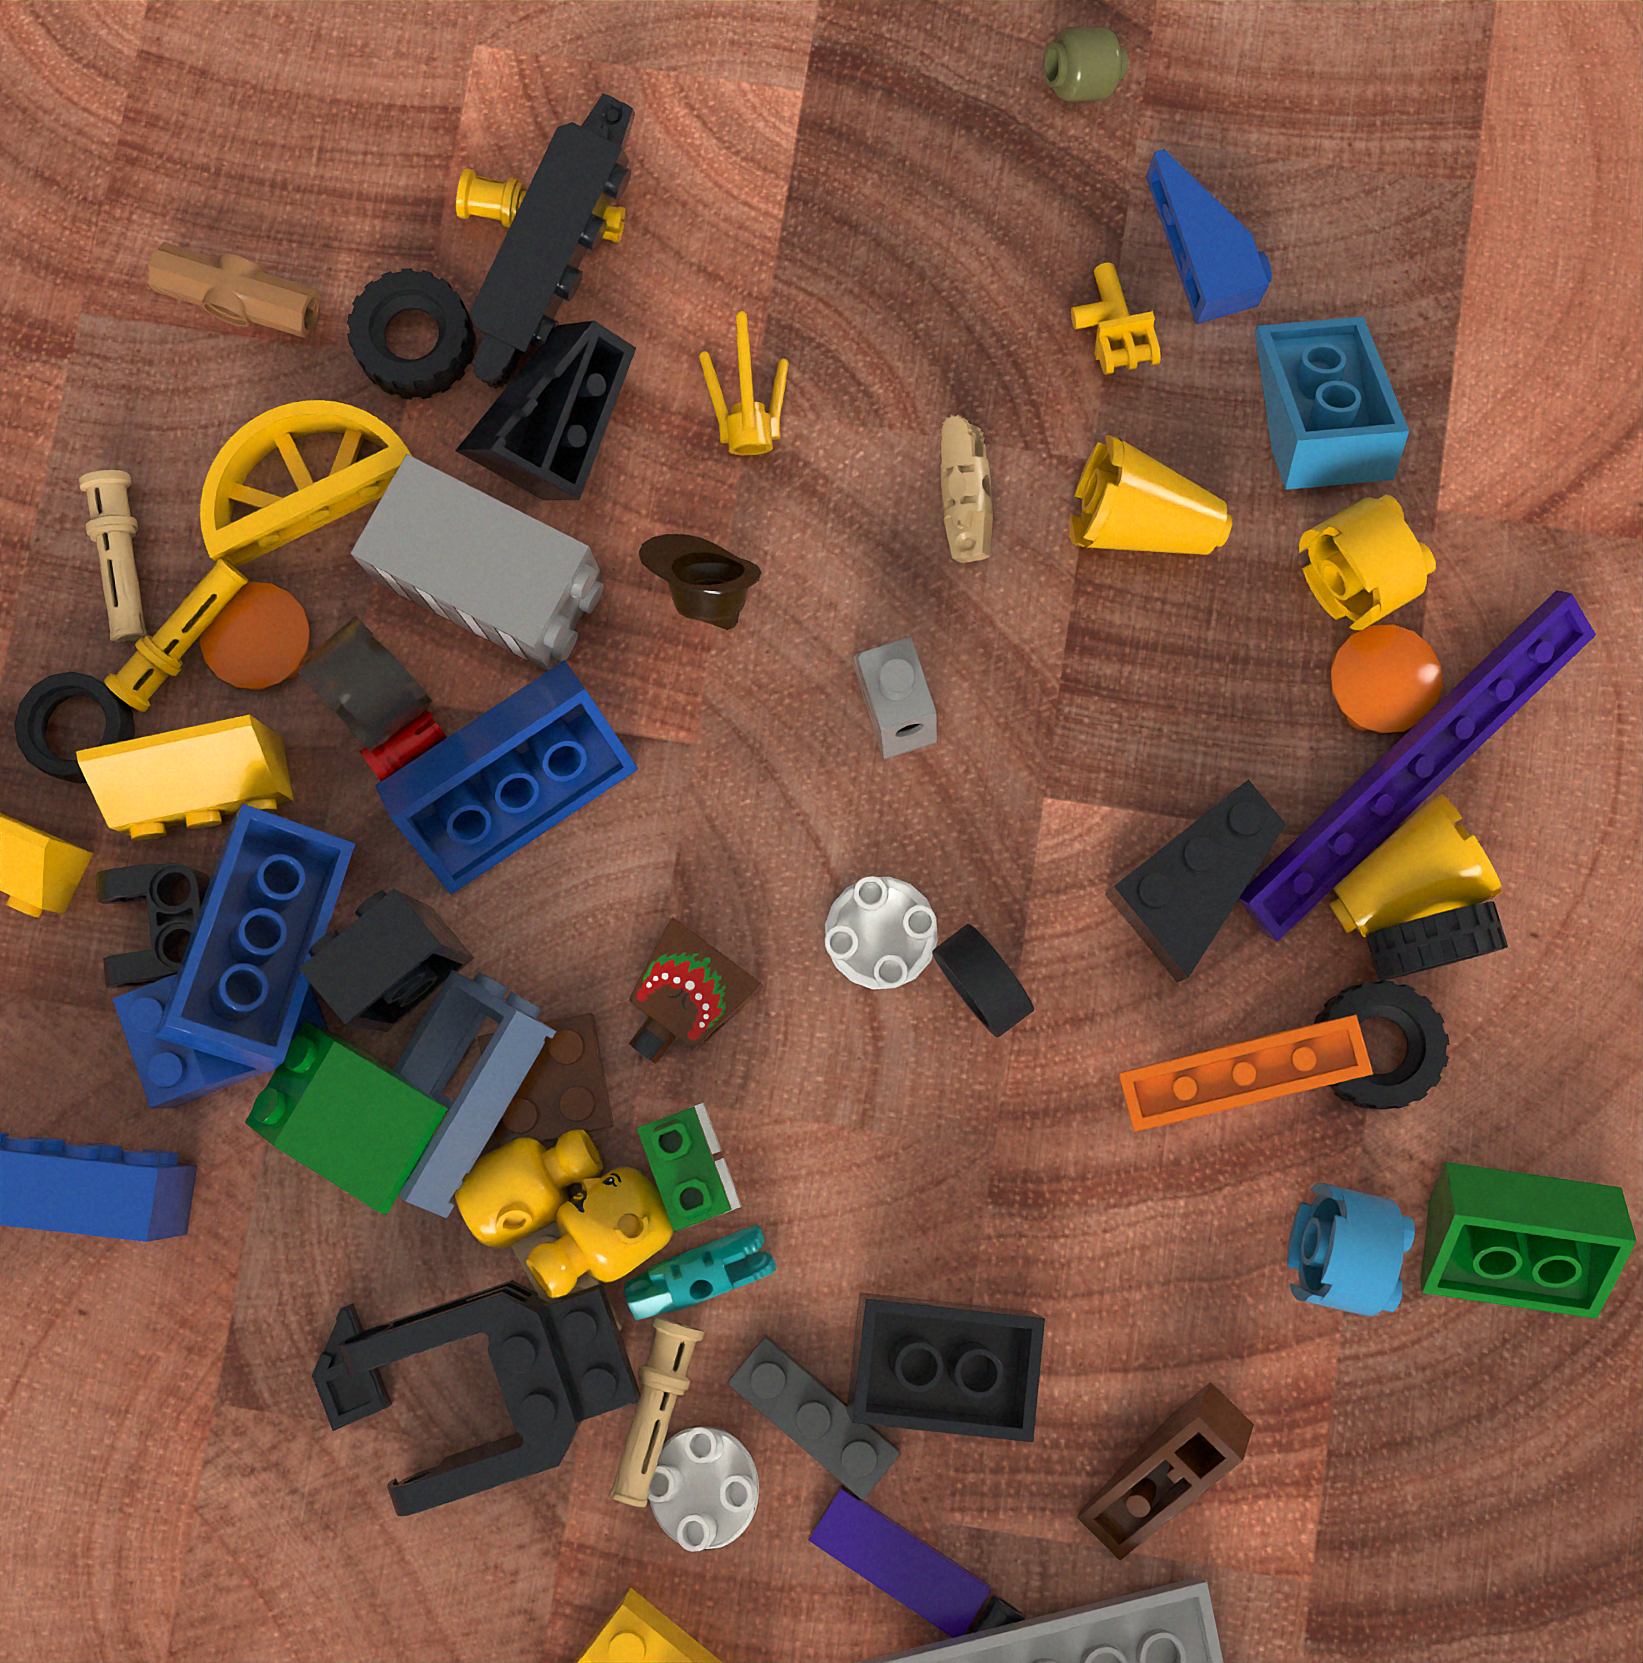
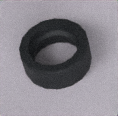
M70 671L50 675L32 686L19 703L14 727L17 745L29 763L52 777L80 784L87 781L78 764V760H67L58 757L51 752L46 742L45 731L48 719L56 707L70 697L78 695L91 698L99 703L105 712L106 727L103 738L97 747L134 739L135 726L133 712L128 704L116 696L105 683L91 675Z
M966 924L932 951L937 964L953 988L978 1020L995 1037H1000L1034 1011L1031 999L1012 970L988 940L972 925Z

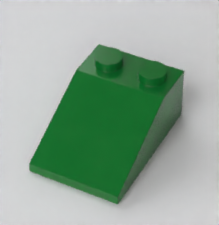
M305 1020L295 1038L290 1041L284 1062L277 1067L265 1089L255 1099L253 1109L245 1123L277 1149L372 1209L387 1215L449 1108L358 1044Z

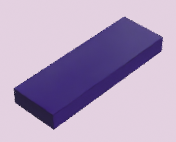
M841 1485L808 1538V1541L952 1638L965 1634L991 1591L988 1583Z

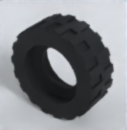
M412 268L401 269V272L396 273L390 271L382 274V278L377 281L369 282L364 287L365 291L360 296H356L352 303L354 306L352 314H348L347 325L350 328V333L347 334L348 342L354 351L355 358L368 378L374 384L378 383L384 392L393 395V393L398 394L402 399L412 400V397L431 398L432 394L440 391L444 393L449 390L451 384L456 380L460 381L466 374L464 370L468 364L471 365L474 357L472 348L473 345H476V335L472 329L473 323L457 291L453 292L450 283L442 277L438 279L434 277L432 272L425 270L416 272ZM420 310L428 313L436 321L439 330L437 343L427 355L413 360L400 358L393 354L386 344L385 334L387 326L397 314L403 311Z
M1494 901L1478 903L1418 918L1375 931L1366 936L1379 981L1449 965L1508 947Z
M1386 980L1371 981L1351 986L1340 991L1341 993L1336 997L1330 998L1324 1004L1326 1007L1321 1014H1317L1314 1024L1351 1015H1357L1359 1024L1370 1017H1385L1394 1021L1402 1029L1407 1041L1405 1059L1397 1069L1386 1074L1373 1073L1372 1075L1327 1085L1335 1091L1334 1095L1343 1101L1354 1103L1353 1106L1371 1109L1402 1108L1409 1106L1408 1103L1420 1101L1427 1096V1091L1431 1087H1436L1441 1080L1440 1074L1443 1067H1447L1449 1056H1446L1447 1045H1450L1449 1036L1445 1034L1442 1025L1445 1022L1441 1014L1436 1013L1431 1006L1433 1003L1426 996H1420L1415 993V989L1406 984L1396 985L1394 981Z

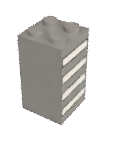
M408 454L403 459L350 553L378 585L546 671L552 669L557 660L562 662L569 657L578 638V632L574 631L584 612L588 614L593 612L604 591V584L601 583L603 576L588 545Z

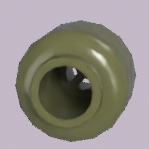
M1101 26L1064 28L1058 33L1054 42H1050L1047 45L1043 58V72L1046 84L1053 88L1061 100L1102 101L1107 99L1114 93L1119 80L1125 77L1128 68L1126 49L1120 46L1118 37L1110 28Z

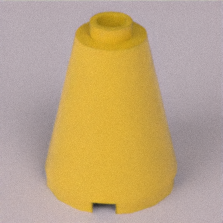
M1107 435L1105 436L1107 445L1098 442L1093 448L1084 466L1074 496L1082 499L1081 516L1070 514L1069 538L1072 544L1084 548L1208 555L1216 546L1222 547L1225 544L1232 527V516L1227 514V504L1225 501L1120 438Z
M1442 793L1428 801L1333 888L1338 899L1329 903L1346 933L1357 928L1364 938L1368 934L1381 929L1456 908L1492 900L1503 893L1500 889L1502 887L1501 882L1475 835L1470 836L1460 823L1455 825V822L1463 818L1449 799Z

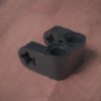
M180 863L135 865L97 872L95 876L99 903L123 904L147 900L152 947L151 950L117 954L103 958L106 987L126 988L144 986L177 974L181 964V959L178 955V945L182 938L192 933L210 882L207 874ZM188 878L191 885L190 895L184 903L176 905L172 898L173 888L181 879Z

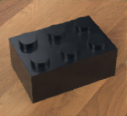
M393 889L388 894L384 890L379 891L365 900L355 911L358 919L343 932L339 933L338 930H333L315 942L308 950V954L312 958L303 964L299 970L345 1025L388 1032L440 988L452 970L460 971L474 957L431 906Z
M859 1292L847 1403V1414L852 1423L1033 1442L1045 1318L1033 1311Z

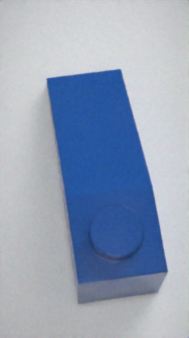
M1165 149L1154 152L1146 180L1196 324L1257 307L1272 279L1271 266L1264 251L1258 252L1252 233Z

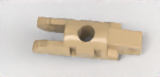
M951 415L950 418L946 417L945 422H942L943 426L940 429V436L942 437L940 442L942 458L940 479L943 520L952 559L965 563L990 557L993 523L990 464L988 459H986V446L983 443L985 438L981 429L968 423V420L959 415L956 417Z

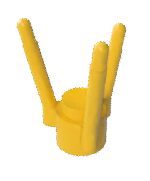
M739 311L736 314V335L741 403L732 406L731 415L728 413L709 353L702 351L699 354V359L719 422L720 442L728 443L729 452L732 454L759 455L773 449L772 440L781 438L780 415L789 362L785 358L780 359L778 362L769 412L766 413L765 405L760 402H754L747 314L744 311Z

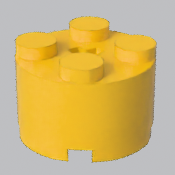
M1387 494L1378 499L1371 497L1360 499L1304 532L1299 541V553L1308 549L1311 563L1302 569L1316 599L1334 619L1339 620L1347 616L1355 623L1349 627L1354 630L1365 629L1420 596L1425 590L1427 575L1436 569L1435 558L1431 550L1424 543L1417 541L1413 532L1404 521V513L1400 504L1395 498Z

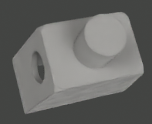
M905 638L856 654L851 661L883 759L885 760L937 743V714L912 638ZM919 724L910 730L897 732L908 725Z

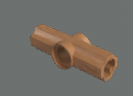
M164 242L158 249L154 248L148 263V285L154 292L202 306L204 310L214 317L233 325L247 327L250 325V322H254L306 338L311 331H315L321 315L320 302L322 296L316 288L267 274L256 263L238 255L223 253L218 259Z

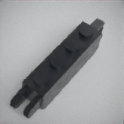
M603 93L581 126L571 122L557 127L470 310L475 328L484 334L476 352L478 356L474 358L475 363L472 364L474 366L473 372L477 373L476 377L478 379L481 378L482 382L488 383L489 387L493 386L497 389L499 386L503 388L504 384L508 385V381L512 380L511 374H515L523 355L531 358L541 344L546 342L554 328L559 325V322L554 317L563 299L568 302L571 301L582 280L583 271L579 270L578 267L587 249L594 251L604 235L607 220L602 217L612 198L618 201L628 185L631 169L627 168L629 160L624 150L635 112L632 107L612 96Z

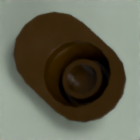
M686 534L655 536L642 543L639 550L641 563L652 573L668 582L673 603L680 615L726 630L736 627L739 613L742 611L747 599L748 588L757 583L762 575L758 565L739 558L717 544L697 536Z

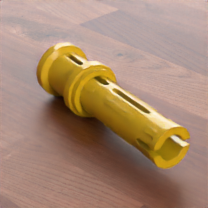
M465 168L461 173L457 189V216L462 219H468L471 215L500 220L503 227L510 228L528 189H526L525 183L521 182L519 178L510 177L505 182L477 176L474 169ZM608 205L602 217L607 220V226L602 239L620 243L625 223L621 219L625 218V207Z
M219 557L214 567L188 597L182 601L180 606L153 637L146 635L144 638L141 637L135 643L137 648L135 654L117 674L110 673L104 679L106 686L125 703L140 712H145L151 706L148 699L169 675L176 677L182 670L180 667L183 664L180 660L182 655L207 626L213 622L215 617L243 585H246L248 579L233 565Z

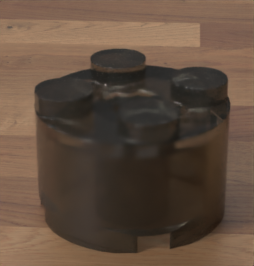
M354 616L303 660L305 664L297 672L333 712L337 713L353 734L371 752L379 744L381 746L385 744L433 701L389 650L372 636L373 633L357 616Z

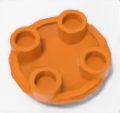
M247 582L220 611L213 622L201 633L199 643L205 663L220 680L239 689L261 690L280 684L285 679L295 678L303 671L305 655L308 652L310 626L304 608L290 592L272 583Z
M1394 624L1371 625L1352 634L1333 654L1331 660L1332 693L1341 711L1346 715L1349 724L1356 730L1362 732L1371 730L1379 734L1402 733L1413 728L1438 704L1443 688L1441 664L1432 647L1414 631Z

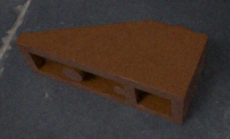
M1209 1382L1166 1419L1079 1511L1077 1518L1119 1560H1122L1244 1460L1254 1424L1220 1390Z

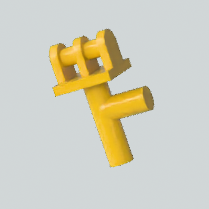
M1109 262L1098 265L1094 269V276L1102 301L1072 307L1071 319L1074 329L1098 325L1094 355L1096 360H1100L1104 375L1114 373V367L1124 365L1127 370L1136 369L1137 363L1149 361L1151 366L1160 364L1161 354L1153 326L1155 320L1153 311L1130 316L1115 265Z

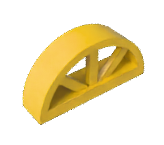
M306 400L278 406L260 414L230 437L217 454L207 474L201 497L200 521L204 543L210 558L216 562L221 557L235 568H238L382 498L406 454L410 456L412 454L388 425L370 413L348 404L325 400ZM323 432L345 433L329 476L314 483L294 439ZM364 439L383 448V450L356 462ZM278 447L299 491L282 498L242 484L252 469L267 454ZM235 502L259 509L231 523Z

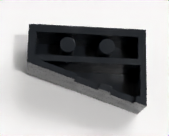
M594 320L557 325L546 342L541 344L455 451L542 500H580L636 347Z
M1248 779L1112 887L1105 895L1176 982L1189 978L1286 824Z

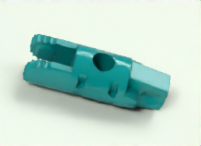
M759 1225L749 1226L663 1260L649 1268L648 1272L624 1284V1292L634 1319L640 1320L664 1312L681 1311L773 1274L776 1271L777 1265L771 1253H767L766 1250L764 1252L759 1250L758 1252V1249L762 1248V1244L765 1243V1237Z

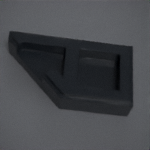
M354 1303L340 1309L336 1318L337 1322L326 1348L321 1353L312 1374L332 1431L392 1405L378 1367L357 1374H348L339 1343L364 1331Z

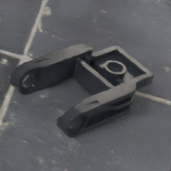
M512 1280L366 1329L339 1343L348 1374H357L478 1333H485L488 1336L489 1346L487 1350L514 1429L518 1433L445 1457L439 1466L416 1473L400 1482H397L396 1478L392 1479L387 1484V1489L397 1516L416 1514L558 1467L583 1420L639 1401L641 1393L603 1283L547 1302L539 1298L537 1292Z

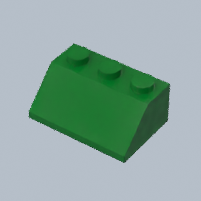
M1445 1162L1428 1205L1421 1274L1422 1293L1597 1319L1637 1241L1622 1187Z

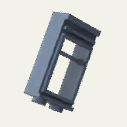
M454 970L451 971L393 1069L449 1108V1112L434 1137L432 1136L399 1195L405 1202L448 1218L455 1206L450 1202V1199L456 1189H460L462 1186L464 1175L466 1173L469 1174L545 1044L543 1040L546 1036L552 1039L556 1033L554 1029L536 1019L541 1011L540 1007L513 992H510L507 999H504L509 988L481 972H478L474 980H471ZM488 1016L500 1025L456 1100L453 1101L442 1092Z

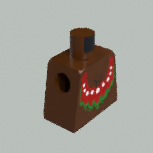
M673 917L667 924L630 996L629 1001L649 1017L628 1044L655 1064L676 1037L697 1051L762 989L763 985Z

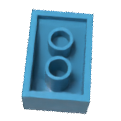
M1364 316L1256 326L1255 339L1271 450L1285 490L1394 480L1409 434V428Z

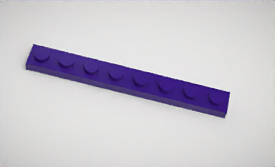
M1556 590L1245 888L1238 900L1266 936L1278 942L1596 636L1572 593Z

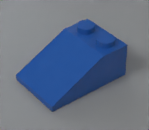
M177 974L112 999L150 1108H176L266 1072L155 1037ZM311 983L309 984L291 1040L295 1038L305 1020L329 1031Z

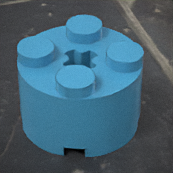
M1326 1183L1315 1184L1309 1191L1318 1193V1196L1313 1204L1301 1202L1290 1233L1287 1267L1298 1269L1299 1285L1289 1283L1293 1296L1299 1301L1368 1317L1375 1316L1382 1310L1394 1312L1402 1298L1403 1287L1399 1274L1403 1253H1406L1411 1248L1415 1236L1413 1219L1402 1215L1398 1205L1392 1199Z

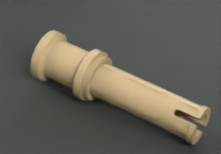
M120 470L90 472L79 478L80 490L87 494L90 521L86 523V532L90 539L97 543L109 619L110 641H115V643L136 642L141 637L144 638L148 633L143 617L132 538L136 536L138 531L137 519L131 517L127 488L131 486V477L127 472Z
M654 1317L652 1326L657 1331L647 1364L640 1366L638 1370V1382L643 1384L641 1397L626 1439V1445L614 1485L609 1493V1497H612V1499L637 1507H646L648 1493L660 1452L663 1448L677 1395H684L685 1390L689 1388L691 1381L686 1377L691 1357L696 1342L702 1341L705 1331L660 1317Z

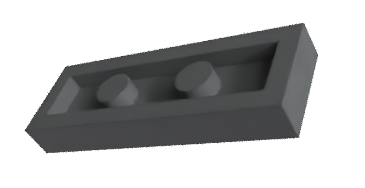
M767 1335L763 1337L728 1380L727 1384L861 1500L867 1497L901 1454L900 1449L872 1425L852 1423L847 1414V1404Z

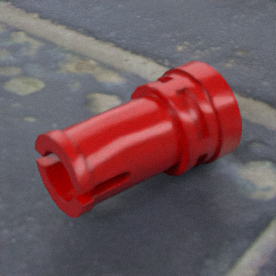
M426 709L421 715L387 739L382 736L370 746H365L359 753L382 782L445 740L447 736Z

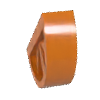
M1351 1015L1165 1060L1118 1074L1133 1130L1137 1132L1372 1075L1373 1071L1357 1015Z

